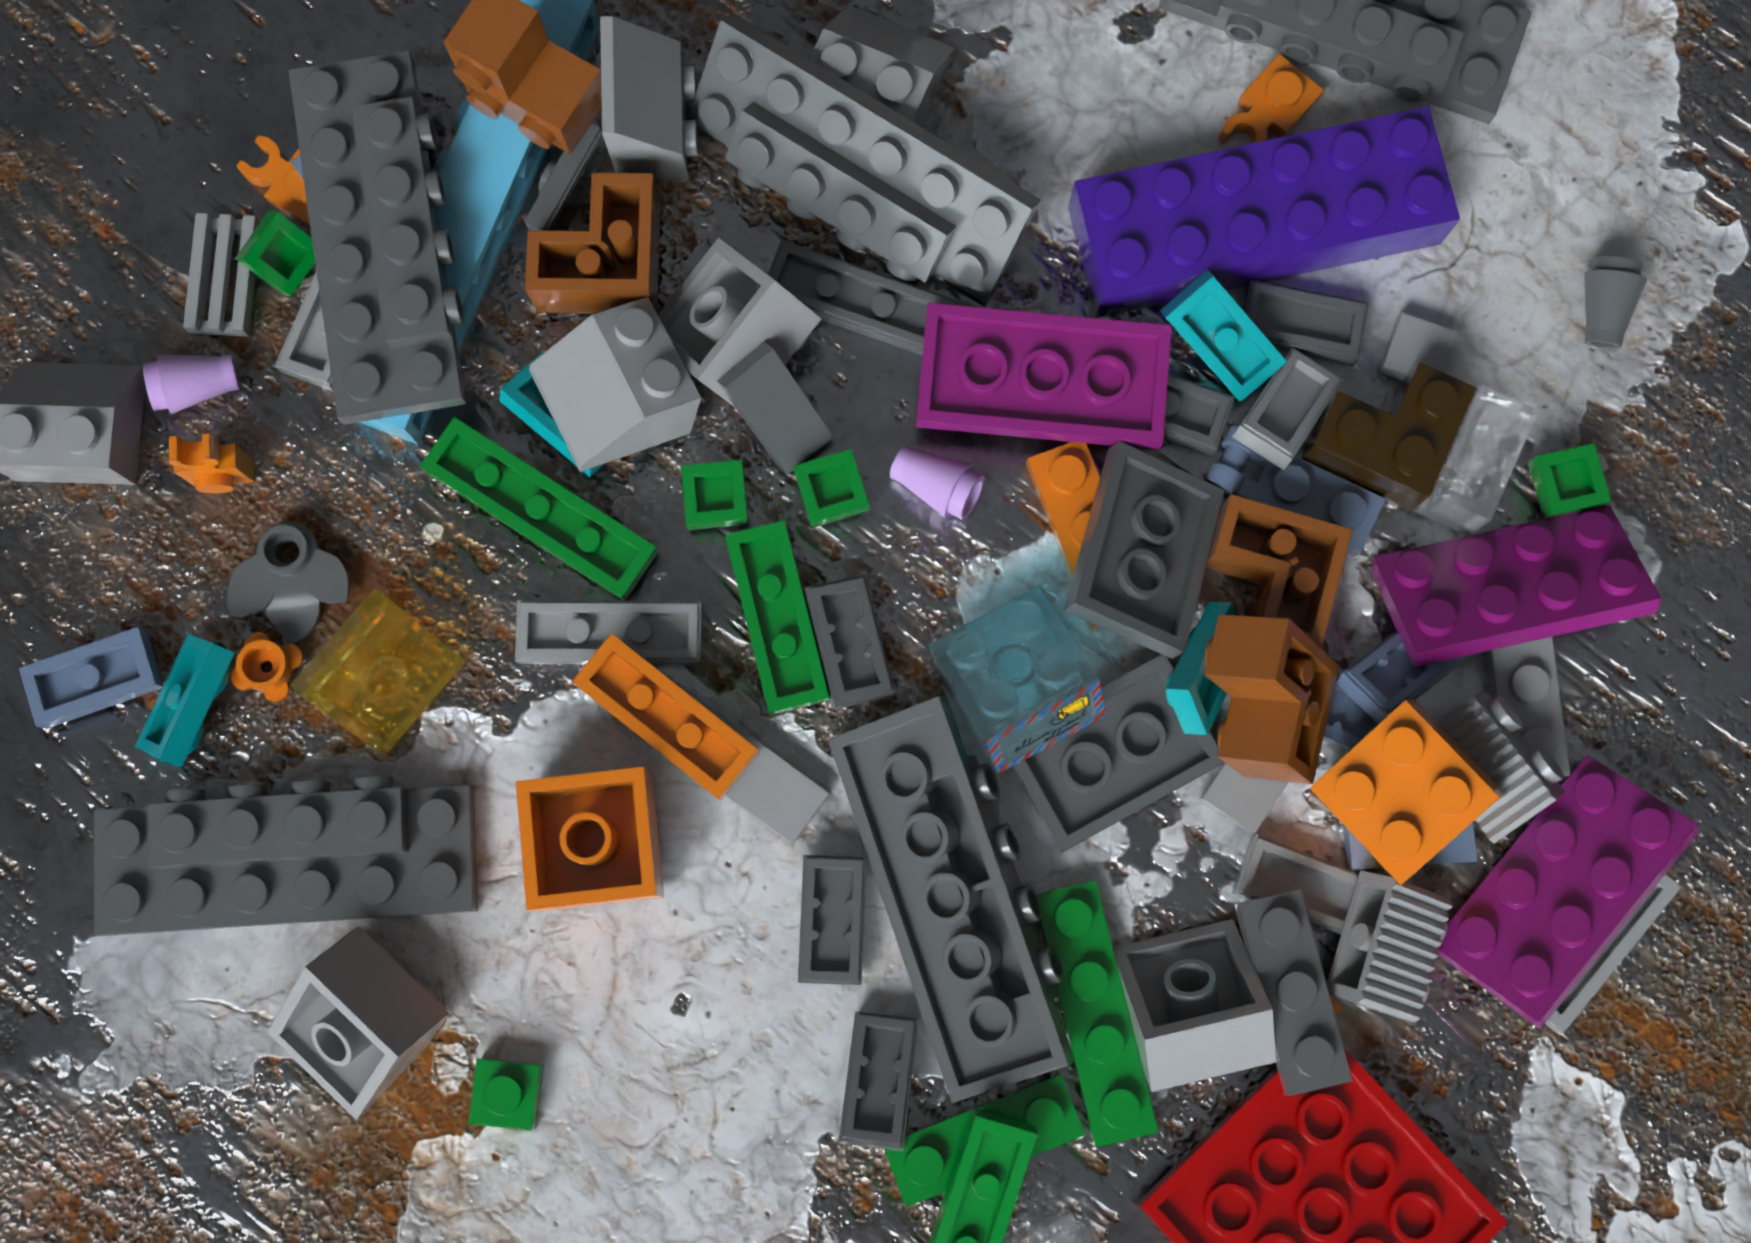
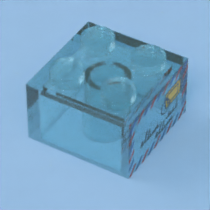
M1039 586L928 644L941 683L996 774L1007 770L1107 716L1100 679Z

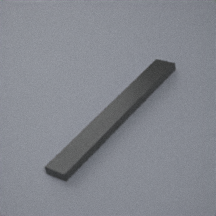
M782 239L768 273L771 278L818 315L821 321L921 356L923 355L928 303L975 307ZM1168 373L1163 440L1213 457L1235 396Z

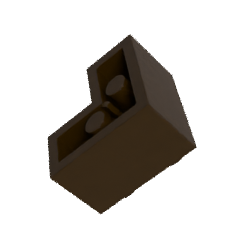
M1419 362L1401 382L1388 413L1338 391L1320 415L1301 459L1385 498V503L1411 513L1429 498L1477 387Z

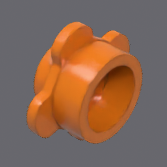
M253 633L245 639L244 647L237 656L236 667L231 672V681L239 690L246 691L252 688L263 692L266 699L271 702L283 701L290 694L288 682L294 669L300 667L303 663V653L294 644L282 646L271 642L269 636L265 633ZM265 662L272 663V670L268 673H264L262 670V665Z

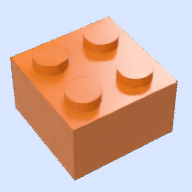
M1415 699L1405 700L1310 787L1315 795L1400 886L1505 794Z
M635 767L516 781L527 911L545 912L665 898L653 773L645 767Z

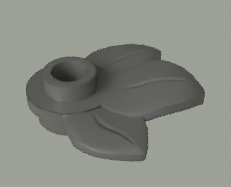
M296 522L277 523L267 529L261 536L257 545L256 555L244 560L235 567L230 577L227 591L229 616L242 618L266 610L268 618L286 640L293 644L300 643L316 627L321 615L322 602L338 604L348 601L350 592L348 572L339 558L320 550L317 538L308 528ZM289 544H297L299 555L296 560L288 564L283 563L281 559L282 550Z

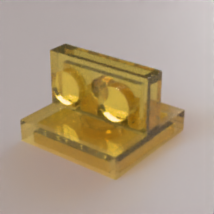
M374 588L294 679L290 686L309 703L385 757L466 661L385 594Z

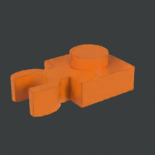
M1278 54L1241 94L1237 105L1245 112L1234 114L1225 122L1219 136V141L1225 144L1233 134L1238 132L1247 134L1251 138L1252 143L1266 141L1268 131L1277 138L1285 137L1320 100L1324 90L1281 54Z
M258 136L255 143L264 153L269 155L267 163L260 168H253L240 160L236 165L237 168L253 185L260 187L270 186L264 195L269 203L310 229L304 181L290 162L300 155L299 148L290 161L287 162L283 152L273 140L265 136Z
M202 434V441H185L178 436H169V463L173 465L174 473L193 486H196L197 491L203 493H227L234 490V484L255 482L254 458L236 444L219 445V437L213 434Z

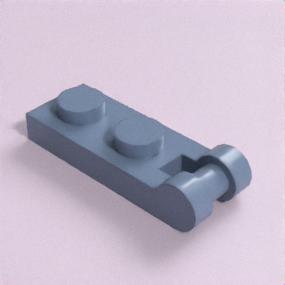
M1230 426L1222 441L1225 451L1220 462L1211 464L1204 481L1225 490L1224 495L1227 497L1230 494L1353 529L1347 554L1356 557L1362 552L1386 500L1385 498L1294 456L1286 469L1282 470L1234 439L1233 435L1239 426ZM1247 461L1262 467L1256 483L1241 474Z

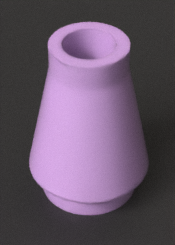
M157 354V361L143 363L145 385L154 411L169 409V412L173 414L223 393L240 390L239 378L232 354L222 356Z
M907 445L898 452L890 470L891 479L903 484L946 519L955 516L965 520L977 504L985 483V477L974 471L975 467L972 463L917 451Z

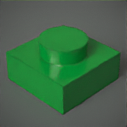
M269 210L235 257L237 261L282 295L290 297L315 263L312 238L278 211Z
M1595 443L1535 456L1528 462L1544 519L1600 507L1612 502Z
M852 449L793 466L811 528L870 511Z
M742 460L681 466L685 519L688 530L749 525Z
M477 1058L468 1124L530 1131L536 1129L544 1064Z

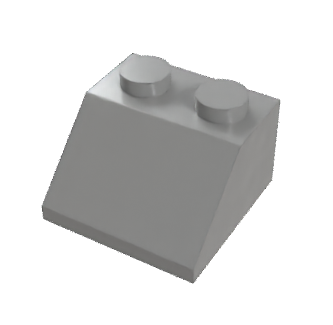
M848 5L823 28L809 59L922 127L955 55L956 48Z
M600 16L602 134L615 172L653 174L654 179L689 178L688 156H698L697 121L687 120V101L694 100L697 91L695 64H685L680 41L614 16Z
M719 237L658 315L686 370L731 405L733 403L720 387L717 380L764 342L775 350L781 361L786 365L793 354L806 343L809 334L821 320L818 315L778 282Z
M648 297L592 314L531 363L529 368L532 378L580 472L690 434L701 401L699 392Z
M23 362L0 391V473L21 482L136 485L145 396L143 365Z
M1233 919L1113 947L1142 1068L1151 1092L1276 1062L1273 1009Z
M357 926L304 967L267 1033L357 1120L428 1046L449 1015V1012L438 1003L435 995L427 987L420 985L393 959L385 946L374 941L360 926Z

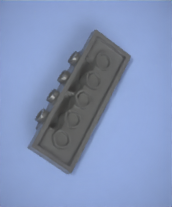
M1160 0L1158 6L1162 10L1225 31L1231 39L1245 44L1256 42L1281 51L1282 55L1297 63L1313 62L1335 70L1339 76L1355 83L1370 82L1392 90L1402 100L1413 103L1426 102L1486 124H1490L1496 116L1532 14L1530 10L1501 0Z
M733 12L720 20L687 120H696L698 128L729 146L725 160L738 167L737 175L739 179L750 187L757 189L770 187L788 198L787 207L789 210L801 218L816 219L819 217L838 229L836 232L837 238L845 246L855 250L869 248L886 258L887 268L894 276L906 281L920 279L926 283L936 273L986 304L994 295L1041 199Z
M410 51L288 70L337 419L345 425L466 404L454 327L455 324L463 323V310L457 287H448L445 266L455 264L454 250L448 229L439 228L437 208L446 207V198L440 172L438 169H430L428 155L429 150L437 149V139L430 113H422L415 63Z
M947 696L932 698L828 739L952 1103L1060 1069L1075 1062L1054 1002V998L1060 996L1057 983L1064 981V969L1061 959L1052 945L1043 947L1035 922L1043 917L1039 897L1031 884L1021 885L1013 861L1021 858L1019 840L1009 823L1000 825L992 803L993 800L1000 797L997 778L987 763L979 765L976 755H967Z
M372 776L355 778L354 790L330 792V781L323 780L292 782L290 795L268 796L267 785H236L228 787V799L205 800L204 789H175L165 791L166 803L147 804L145 807L94 810V936L478 912L474 787L470 785L418 789L393 788L392 777Z

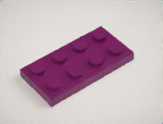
M928 303L916 427L1110 446L1121 441L1134 448L1160 450L1164 437L1172 325Z
M1610 504L1374 556L1371 567L1372 576L1413 668L1656 614L1662 599Z
M1589 755L1585 756L1561 787L1565 793L1539 812L1448 923L1447 932L1442 940V944L1436 948L1441 958L1539 1029L1543 1027L1698 835L1697 823Z

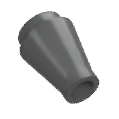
M1599 256L1593 258L1591 270L1584 272L1586 336L1584 343L1586 345L1606 349L1622 348L1625 332L1647 282V278L1642 276V262L1619 256Z

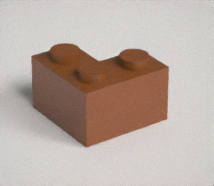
M471 0L443 41L455 66L453 72L466 88L468 93L466 99L478 111L492 119H498L501 114L519 124L518 130L527 139L542 148L549 149L551 144L571 154L602 107L601 69L550 41L539 12L520 0Z
M592 173L589 231L528 230L525 290L537 313L596 314L646 297L650 299L657 313L661 200L653 174Z
M1230 494L1220 508L1206 569L1260 584L1261 589L1253 616L1289 618L1322 648L1353 529Z
M1218 615L1214 636L1209 639L1205 649L1206 669L1204 675L1229 694L1231 701L1227 718L1223 719L1219 726L1217 737L1219 752L1217 757L1244 777L1313 785L1339 665L1289 618Z

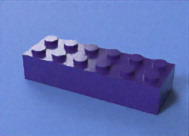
M1429 106L1074 181L1068 206L1095 318L1169 303L1207 269L1225 290L1247 286L1250 280L1267 282L1441 245L1460 220Z

